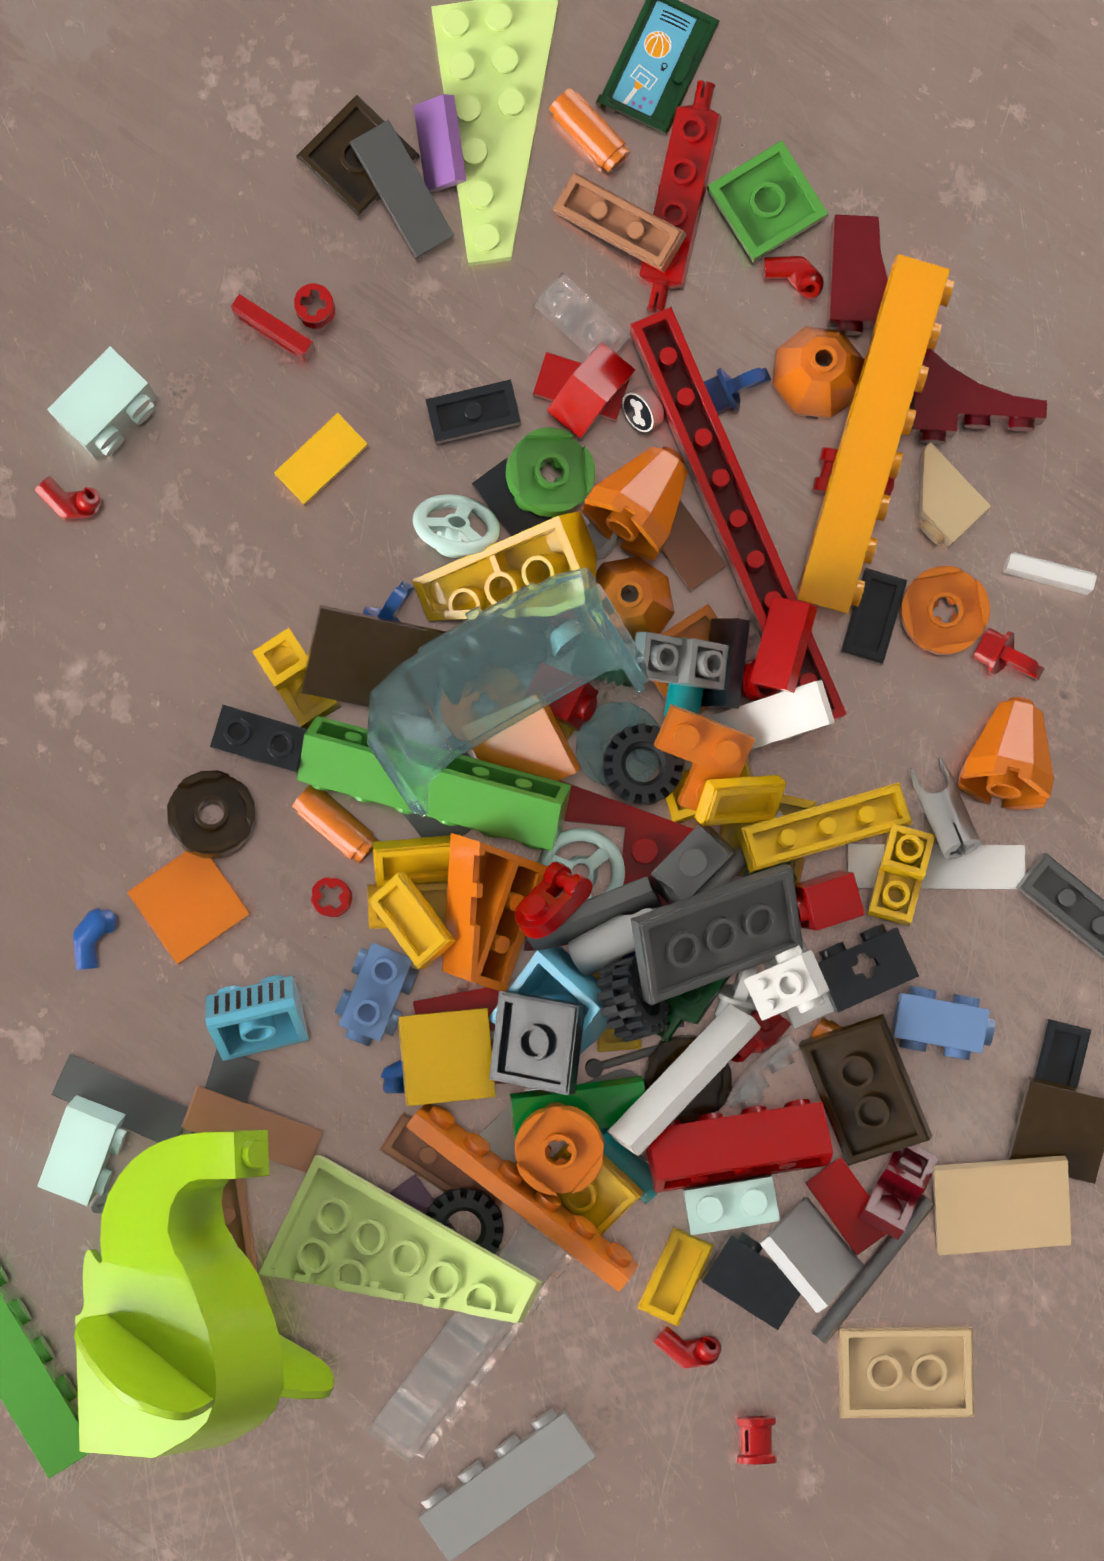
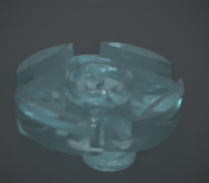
M610 702L597 707L591 719L583 722L576 735V757L582 771L591 781L610 789L603 772L604 754L611 742L610 737L620 733L628 726L632 727L642 723L659 726L649 712L631 702ZM646 747L634 749L627 756L626 770L634 780L646 782L655 773L660 762L659 756L652 749Z

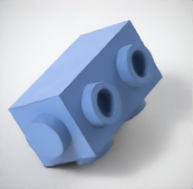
M373 942L369 950L360 949L351 971L358 975L352 991L344 989L335 1010V1014L342 1016L339 1026L347 1029L346 1038L370 1046L372 1039L381 1042L385 1034L393 1037L398 1025L397 1017L402 1015V1011L395 1009L401 992L407 995L410 994L419 970L411 968L413 962L408 956Z
M910 986L909 994L898 993L891 1034L893 1037L901 1038L899 1047L926 1052L927 1044L944 1047L943 1056L970 1060L971 1052L982 1054L984 1045L991 1046L995 1030V1020L989 1019L990 1009L979 1008V998L954 994L953 1002L935 999L936 990Z

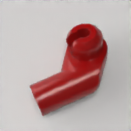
M49 476L35 489V492L63 519L89 518L96 514L100 508V494L91 487H84L83 491L66 492Z
M666 1326L653 1341L664 1353L685 1369L709 1366L718 1360L722 1351L720 1341L714 1336L708 1335L683 1340L669 1326Z

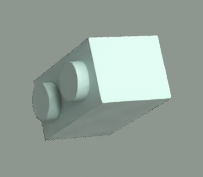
M76 1095L66 1106L37 1187L88 1206L96 1194L103 1196L113 1172L106 1169L111 1154L118 1156L127 1135V1131L121 1129L126 1114Z
M771 1175L682 1189L691 1235L780 1221L773 1176Z

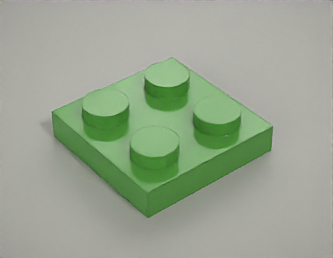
M782 140L707 186L709 194L752 262L767 255L828 216L825 207Z

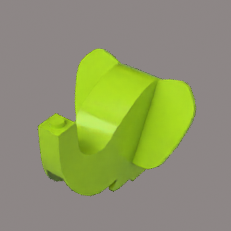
M268 1130L202 1132L179 1135L161 1141L136 1156L120 1173L108 1193L101 1216V1255L96 1249L86 1251L83 1264L84 1306L82 1312L79 1315H75L76 1328L74 1340L76 1342L80 1452L155 1458L221 1447L259 1427L275 1411L280 1397L324 1399L331 1395L334 1387V1376L331 1369L324 1361L308 1350L279 1335L260 1277L248 1257L237 1246L225 1224L221 1202L223 1188L229 1179L269 1176Z

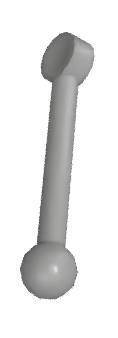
M664 1039L660 1040L659 1043H658V1045H659L660 1043L666 1041V1040H664ZM658 1045L604 1061L595 1058L590 1059L585 1065L586 1073L590 1077H598L604 1069L649 1057Z

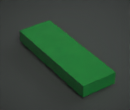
M642 1076L577 1084L576 1093L571 1095L540 1089L510 1093L514 1138L516 1139L521 1124L530 1114L553 1102L573 1106L584 1111L592 1117L599 1126V1129L611 1128L645 1093L644 1080Z

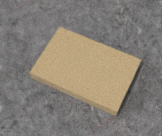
M1066 1156L932 1166L938 1255L1072 1245L1068 1160Z
M972 1326L839 1327L840 1418L975 1417Z

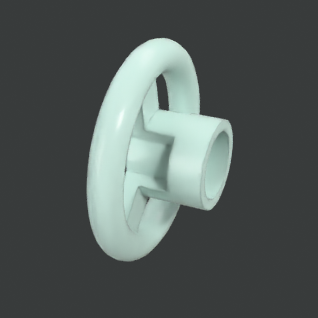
M444 494L430 497L418 505L413 515V525L419 537L435 548L440 554L450 558H460L465 555L481 553L488 546L495 544L500 534V525L495 514L481 502L466 496ZM439 508H457L455 514H449L445 518L427 517L431 511ZM472 513L481 518L486 524L487 532L483 537L470 527L468 519Z
M574 828L561 832L553 850L543 849L538 859V863L546 866L555 861L561 862L569 867L571 872L576 865L583 864L589 869L588 879L592 882V885L595 884L598 878V867L609 859L612 876L605 892L624 884L625 865L619 849L607 836L592 829ZM577 841L589 842L599 847L589 857L577 855L567 860L555 855L563 846Z

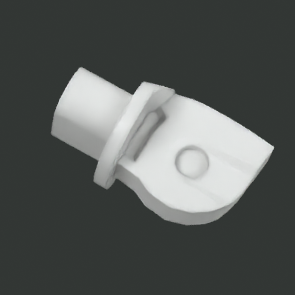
M756 966L737 973L733 985H724L717 996L719 1002L715 1011L716 1016L729 1004L748 1015L753 1010H757L744 982V979L756 974Z

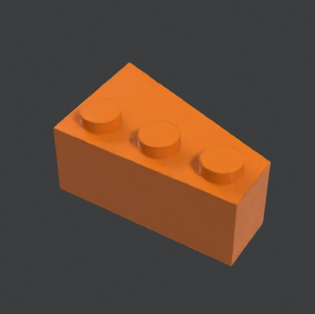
M451 833L445 927L456 942L443 953L442 971L497 991L507 990L525 938V934L521 931L515 919L516 907L543 880V874L548 866L488 844Z

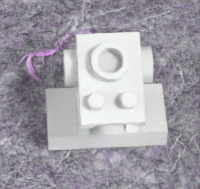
M803 939V949L798 945L775 955L776 959L764 963L766 970L744 979L762 1021L785 1011L793 1029L835 1011L827 995V992L830 991L812 950H807Z

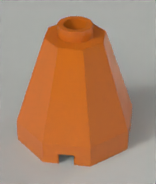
M805 326L777 348L772 388L794 416H815L819 419L830 420L852 403L864 358L844 333L832 329ZM817 363H819V364L824 363V364L826 365V367H822V366L818 365Z
M664 446L662 449L650 447L595 485L585 499V504L581 510L598 533L608 540L611 539L613 532L624 541L620 548L627 553L655 560L669 537L688 474V470L683 465L685 462L684 458L670 447Z
M639 556L603 562L596 571L595 598L584 603L589 631L616 650L635 647L636 632L661 634L675 613L668 576ZM633 592L637 595L636 601L632 603L625 602L621 594L627 595Z
M1012 697L1006 702H1000L968 755L960 771L957 787L977 802L990 805L991 798L995 797L1003 799L1001 808L1023 810L1044 808L1047 799L1050 798L1054 776L1043 712L1035 707L1031 700L1022 697Z

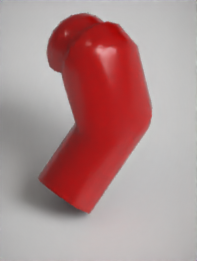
M803 256L764 257L765 279L787 278L803 297L809 299L816 298L822 292L824 286L823 277L807 258Z

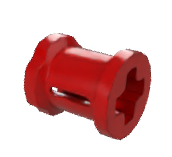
M309 283L302 286L296 292L294 308L298 318L306 328L321 330L333 322L336 308L332 295L325 286L318 283ZM314 298H320L325 309L320 308L317 310L316 315L311 316L305 305H312Z
M325 877L317 881L312 887L311 904L321 915L331 918L339 917L345 914L351 907L353 900L352 891L344 881L338 878ZM328 886L332 890L338 887L341 888L342 893L338 897L341 905L338 908L332 905L322 906L321 902L325 898L322 890Z
M775 1416L737 1417V1425L741 1427V1454L737 1455V1463L749 1465L777 1463V1455L772 1453V1426L776 1424Z

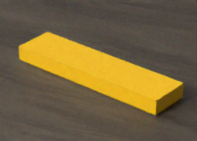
M898 782L746 826L736 832L749 872L753 873L888 833L892 823L908 827L913 822L900 783Z

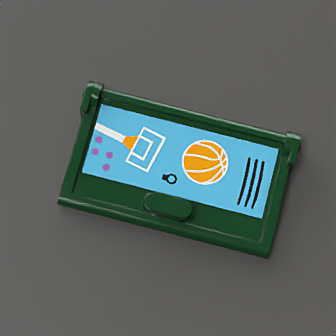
M645 0L608 82L595 103L602 109L612 113L617 111L667 135L674 121L677 106H681L720 21L679 0Z

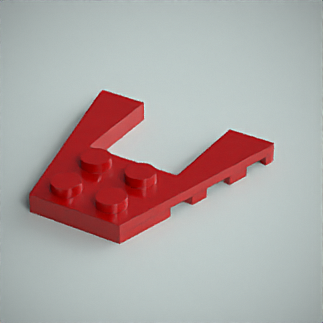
M571 786L564 822L625 828L622 851L625 865L623 885L643 877H648L694 830L691 827L675 823L669 819L578 786ZM658 894L660 902L662 904V906L660 907L669 905V903ZM525 935L524 951L535 950Z

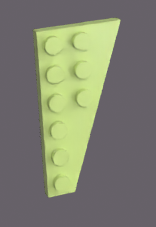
M473 0L431 6L443 93L454 95L467 180L457 184L468 266L512 260L559 0Z
M321 1155L314 1156L258 1275L284 1278L305 1284L336 1288L342 1291L422 1304L427 1307L459 1311L512 1323H524L543 1283Z

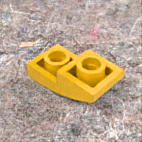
M892 823L866 915L910 926L922 880L927 871L935 835Z

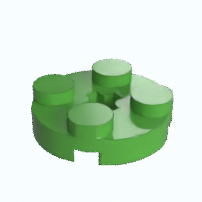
M539 428L527 434L516 444L507 459L506 481L510 492L514 496L515 503L520 509L531 511L540 516L557 517L570 513L583 503L594 485L595 464L586 446L584 445L582 448L576 440L572 439L574 435L559 428ZM546 462L552 463L553 470H560L561 476L556 477L554 482L547 481L546 477H542L540 470L544 469Z

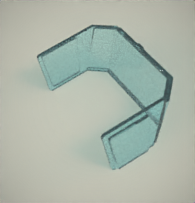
M588 567L552 575L537 585L532 582L483 611L479 606L465 613L468 620L419 647V653L402 662L370 692L367 744L414 815L419 813L421 817H424L428 814L429 783L456 757L601 674L623 669L638 694L645 691L644 684L648 682L645 659L602 586L597 583Z

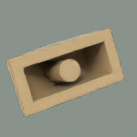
M930 442L920 454L918 516L923 521L920 528L936 545L943 542L949 548L992 506Z

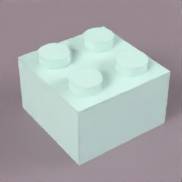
M110 346L47 410L97 460L102 454L108 457L115 452L125 440L122 434L133 423L136 425L142 424L154 412L156 406L153 402L158 397L148 382Z

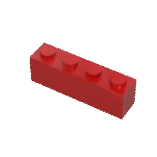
M797 1099L787 1102L784 1108L767 1110L766 1106H753L742 1110L740 1115L723 1117L722 1113H708L698 1117L695 1122L680 1124L679 1120L674 1119L646 1148L654 1193L829 1166L834 1152L823 1102L811 1103L809 1099Z

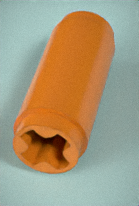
M571 88L564 91L549 107V110L554 114L553 118L608 173L616 169L631 153L626 147L625 141L579 93H575Z
M311 784L292 805L298 811L297 814L350 860L354 859L359 864L372 852V842L379 841L373 836L374 833L327 792L315 789Z

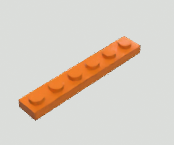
M424 1104L405 1126L618 1292L621 1291L639 1266V1264L632 1260L631 1253L625 1247L606 1240L597 1233V1228L589 1219L581 1215H574L562 1206L561 1200L557 1195H547L532 1188L520 1175L516 1163L500 1158L490 1150L489 1143L483 1137L476 1133H468L455 1123L454 1116L445 1108L439 1105Z

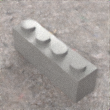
M553 1408L547 1410L531 1422L534 1428L532 1432L522 1439H519L516 1434L509 1437L494 1449L498 1455L484 1466L480 1460L476 1461L458 1475V1478L461 1480L458 1485L448 1492L442 1486L421 1502L425 1508L420 1511L418 1519L448 1561L454 1560L596 1458V1451L565 1408L557 1414Z

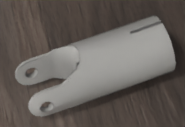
M939 757V764L948 784V787L943 791L928 793L924 790L913 768H910V776L944 858L956 859L962 857L958 846H960L965 856L976 850L980 846L981 841L951 772L943 759Z
M661 907L645 908L631 915L619 914L570 940L568 949L575 966L583 975L589 976L604 968V965L616 962L633 953L635 945L630 918Z

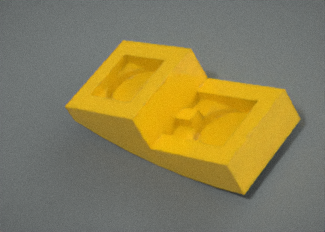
M290 628L282 631L252 651L301 728H309L317 715L326 717L341 707L337 700L301 693L300 689L308 655Z

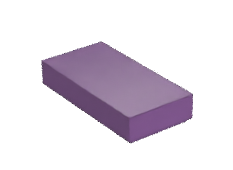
M442 94L413 106L424 182L429 191L439 192L467 181L454 95Z

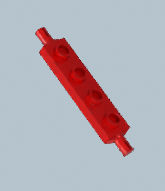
M704 80L697 81L693 105L677 106L653 215L683 230L687 236L665 273L642 261L639 275L644 281L652 285L647 310L654 313L665 309L669 289L685 286L722 120L719 113L710 109L716 85L709 81H706V84Z

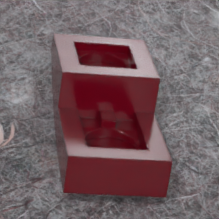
M917 1145L891 1152L859 1219L898 1240L905 1232L918 1199L927 1188L933 1174L932 1166H936L939 1157Z

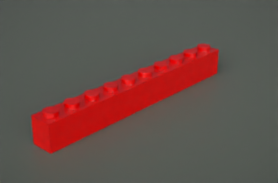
M669 307L631 323L629 334L654 392L662 402L666 420L684 458L759 636L762 638L773 596L796 601L798 599L672 307ZM811 632L796 687L822 680L834 721H837L847 713Z

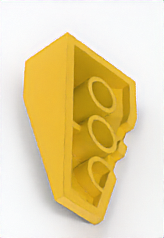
M581 511L554 517L490 545L481 553L465 556L417 577L412 582L428 621L473 619L485 614H503L509 617L556 615L595 598L597 552Z

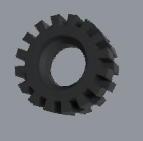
M642 723L632 727L628 726L616 734L607 746L603 760L604 776L610 789L625 802L628 801L634 805L655 804L668 797L681 780L684 759L659 750L654 746L661 728L656 725L651 726ZM640 747L652 749L659 756L661 762L659 774L647 782L634 780L626 770L627 756L634 749Z
M636 956L604 965V968L599 971L601 979H597V987L602 992L597 993L598 1001H602L604 1008L600 1009L602 1016H608L609 1019L606 1024L609 1029L614 1028V1035L617 1038H622V1041L628 1042L664 1031L666 1028L664 1024L668 1023L669 1020L668 1015L665 1013L669 1011V1003L661 1001L650 1005L643 1001Z
M460 1187L445 1191L444 1194L438 1196L433 1201L426 1215L446 1226L450 1216L456 1212L468 1211L473 1213L481 1223V1234L474 1243L493 1254L497 1253L503 1239L504 1224L501 1211L490 1196L488 1197L483 1191L478 1189Z

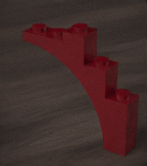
M835 214L831 224L827 327L837 328V331L845 335L863 334V329H870L871 339L888 281L880 247L879 217ZM927 348L922 366L929 367L928 375L922 392L914 391L910 409L916 410L909 436H919V442L944 444L946 443V437L953 438L956 434L958 421H964V427L971 429H988L991 427V422L1008 423V429L1013 431H1033L1035 425H1041L1047 418V400L1014 396L980 384L951 367L936 352Z

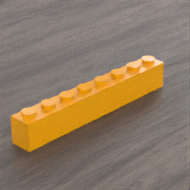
M901 254L894 257L795 593L798 600L846 614L849 613L851 605L859 606L865 587V581L859 580L863 562L871 564L878 542L877 538L871 537L876 520L884 521L891 496L885 495L884 491L888 478L896 479L903 459V453L897 452V447L901 434L909 436L915 419L916 410L909 409L914 391L922 392L928 375L929 367L922 366L927 348L935 349L941 331V324L935 323L940 305L947 307L953 291L954 281L948 279L949 268Z

